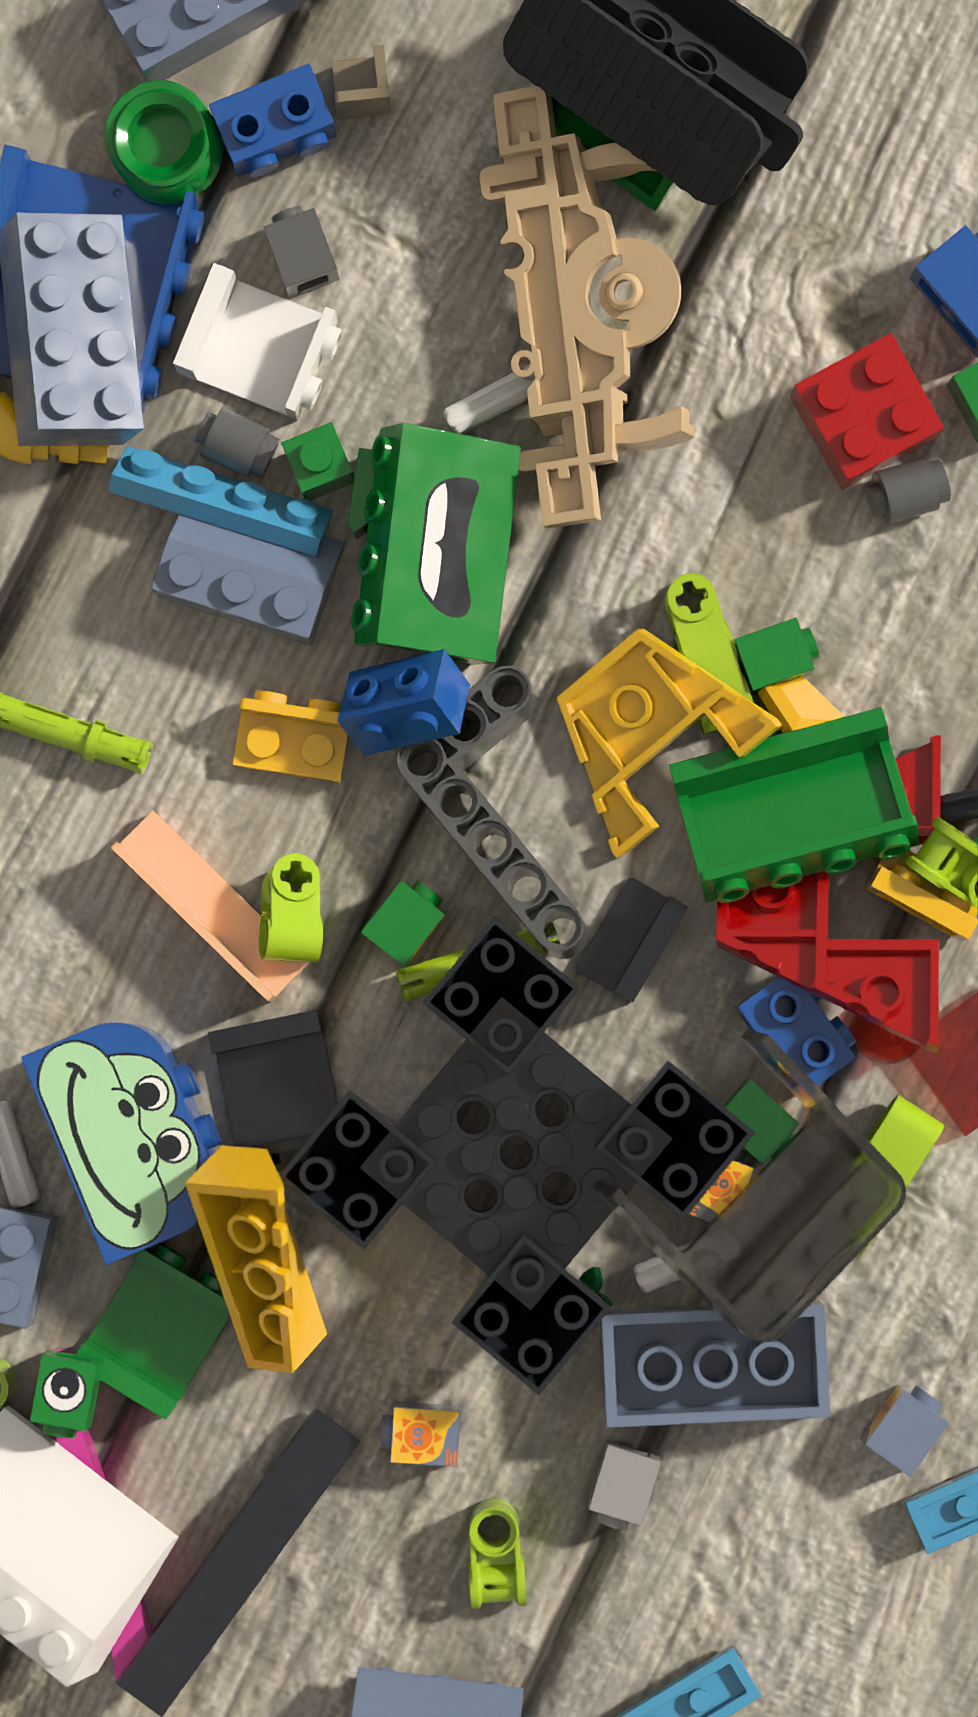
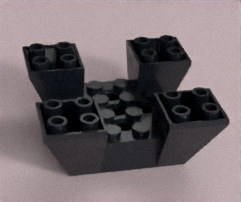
M494 916L422 1002L466 1039L397 1123L349 1090L280 1173L279 1177L284 1184L364 1250L399 1207L404 1204L482 1269L486 1275L453 1319L452 1324L539 1396L611 1309L595 1291L568 1267L575 1256L636 1182L641 1184L684 1220L755 1132L669 1060L629 1101L601 1080L545 1033L581 988ZM546 1094L561 1096L567 1105L566 1117L561 1123L554 1126L542 1124L535 1115L537 1101ZM478 1101L487 1107L490 1113V1122L483 1131L470 1133L460 1126L458 1111L464 1103ZM510 1137H522L532 1147V1157L523 1167H509L500 1157V1147ZM555 1172L566 1173L574 1181L572 1196L562 1203L549 1201L542 1191L543 1182L546 1177ZM474 1180H487L496 1188V1202L486 1210L472 1208L465 1199V1189Z

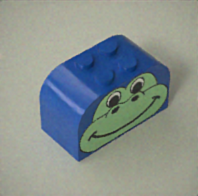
M104 1023L21 1057L106 1265L177 1236L199 1224L185 1182L216 1152L214 1147L221 1145L222 1140L210 1113L201 1116L193 1096L200 1094L201 1090L192 1067L189 1063L179 1064L174 1050L160 1034L150 1028L137 1024Z

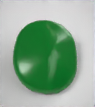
M149 80L129 89L110 109L105 125V144L108 156L122 179L140 197L162 205L179 204L184 202L186 191L194 192L197 195L207 189L214 181L220 170L223 158L222 140L211 113L193 91L169 80Z

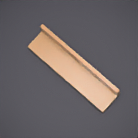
M152 811L121 843L116 841L111 846L158 895L267 1001L273 1002L310 964L309 962L261 960L258 943L261 915L155 811Z

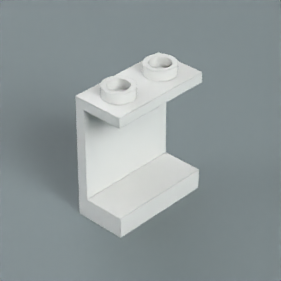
M213 263L173 365L177 373L298 421L303 408L312 410L316 403L323 382L322 379L316 378L323 358L333 359L343 330L336 327L338 320L335 310L325 307L323 313L309 309L238 281L233 270Z

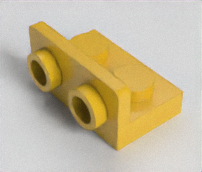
M255 690L254 699L241 698L239 706L241 715L233 759L234 767L336 783L342 782L349 735L337 721L341 708L340 703L309 699L308 708L286 704L287 695Z
M912 851L897 858L880 860L865 887L867 891L960 942L969 940L978 924V919L975 918L978 913L977 908L949 890L939 888L910 868L904 861L909 855H916Z

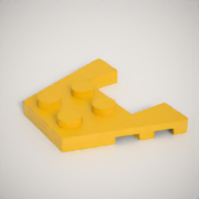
M645 629L635 630L557 697L579 762L584 763L594 791L591 796L598 814L602 813L611 838L608 839V843L616 858L625 856L660 827L627 785L626 781L704 715H707L738 757L746 756L782 726L780 721Z

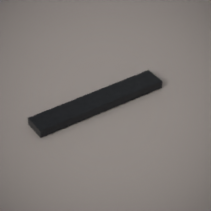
M313 1408L115 1682L118 1686L160 1717L164 1716L358 1446L360 1440L319 1409Z

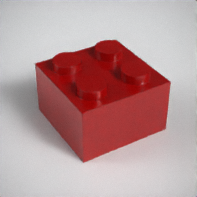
M892 333L795 384L790 395L792 402L841 490L852 486L872 475L873 472L879 471L933 442L944 429Z

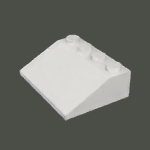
M7 1406L0 1412V1634L68 1687L99 1671L177 1541L178 1536L52 1438L44 1434L43 1431L12 1407Z

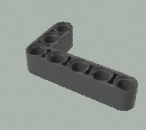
M500 666L489 672L469 689L463 720L474 719L480 723L481 727L475 738L469 741H459L452 735L400 747L397 754V767L410 788L542 949L551 957L561 960L571 959L584 949L588 939L587 927L579 911L464 773L469 766L523 724L534 712L536 698L527 675L519 668ZM516 685L521 687L523 695L517 704L504 707L495 702L498 691L504 686ZM431 753L438 757L437 766L432 773L425 776L411 773L412 762L420 754ZM456 794L470 796L472 798V805L465 815L453 818L445 814L444 808L450 797ZM498 835L505 838L506 848L501 856L495 859H485L479 856L478 849L480 843L486 837ZM531 876L541 881L540 892L534 899L522 902L513 897L514 885L521 878ZM561 918L572 920L576 924V931L569 941L556 944L547 939V930L553 921Z

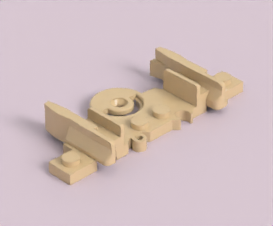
M538 86L493 94L499 155L504 159V164L483 168L479 176L482 196L492 203L505 201L508 230L500 240V243L507 248L521 246L524 251L522 263L517 268L505 269L504 274L514 281L520 336L531 345L532 352L521 350L513 355L511 368L515 375L525 380H534L527 389L530 418L539 425L543 436L563 434L564 444L520 451L518 469L522 472L536 471L543 527L550 529L600 521L601 514L595 466L618 462V457L624 451L661 449L695 438V427L690 424V410L683 406L655 417L623 423V404L627 403V394L617 389L630 378V349L644 346L656 340L673 322L680 306L681 282L671 258L653 243L639 238L616 239L611 214L600 205L595 182L622 178L641 171L656 170H653L644 161L632 155L627 149L622 148L617 142L600 145L585 151L580 137L575 133L556 137L552 97ZM620 255L622 257V266L612 269L604 277L599 289V299L603 309L611 317L620 321H629L630 331L613 329L603 325L593 313L589 300L590 285L597 270L608 260ZM622 282H630L633 286L632 297L624 302L618 301L615 296L617 286ZM530 360L529 368L524 370L525 362Z

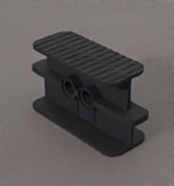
M524 0L504 36L503 55L515 72L527 78L532 84L544 90L546 94L558 100L559 103L572 110L580 118L582 117L591 126L603 132L608 138L613 139L622 148L627 149L632 155L644 161L646 165L653 170L655 169L667 180L672 181L677 187L689 193L691 197L706 205H719L726 202L734 194L744 176L757 162L770 171H780L789 162L803 139L801 126L785 115V112L808 76L809 63L804 50L794 43L793 40L784 36L779 30L767 24L765 20L753 14L748 8L736 2V0Z

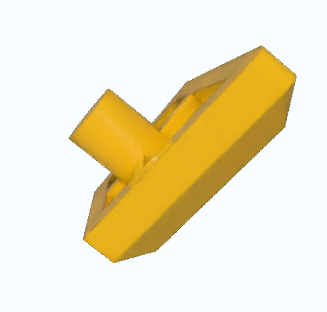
M804 677L773 684L760 689L758 692L759 697L771 715L782 724L778 730H782L783 733L844 717Z

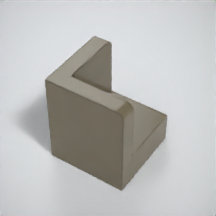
M384 45L373 46L374 57L331 61L338 120L391 114Z

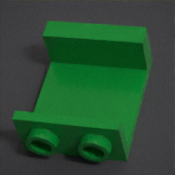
M158 1243L155 1249L148 1247L136 1254L135 1258L137 1259L89 1339L81 1345L76 1355L103 1359L101 1381L167 1420L229 1320L230 1314L216 1275L205 1271L202 1278L198 1277L183 1267L187 1260L184 1256L170 1247Z

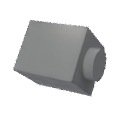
M606 1439L587 1502L589 1510L598 1512L596 1516L597 1522L620 1530H627L629 1522L642 1526L661 1465L659 1455Z

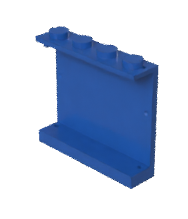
M5 144L0 160V229L16 213L122 215L142 412H144L148 398L155 400L161 387L163 368L156 367L161 347L169 348L174 338L177 316L170 313L175 294L183 296L186 291L191 264L184 261L189 242L198 243L200 239L205 212L198 211L199 204L194 192L186 191L183 203L172 205L153 203L140 197L126 184L32 161L26 149ZM0 264V375L12 378Z

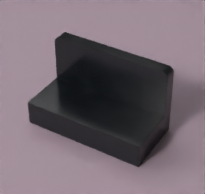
M629 878L579 962L577 971L633 1003L687 911L688 906L671 896L667 898L635 878Z

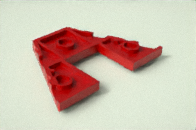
M941 735L931 737L930 743L895 759L911 813L916 818L920 845L925 843L934 830L932 822L936 816L941 818ZM825 871L803 876L800 882L786 888H773L770 885L751 890L747 896L734 902L722 903L717 901L716 942L719 948L933 1053H938L939 939H828L830 874Z

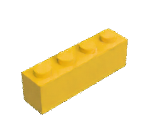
M221 1145L185 1182L247 1367L293 1373L323 1340L327 1332L285 1206L283 1184L267 1149Z

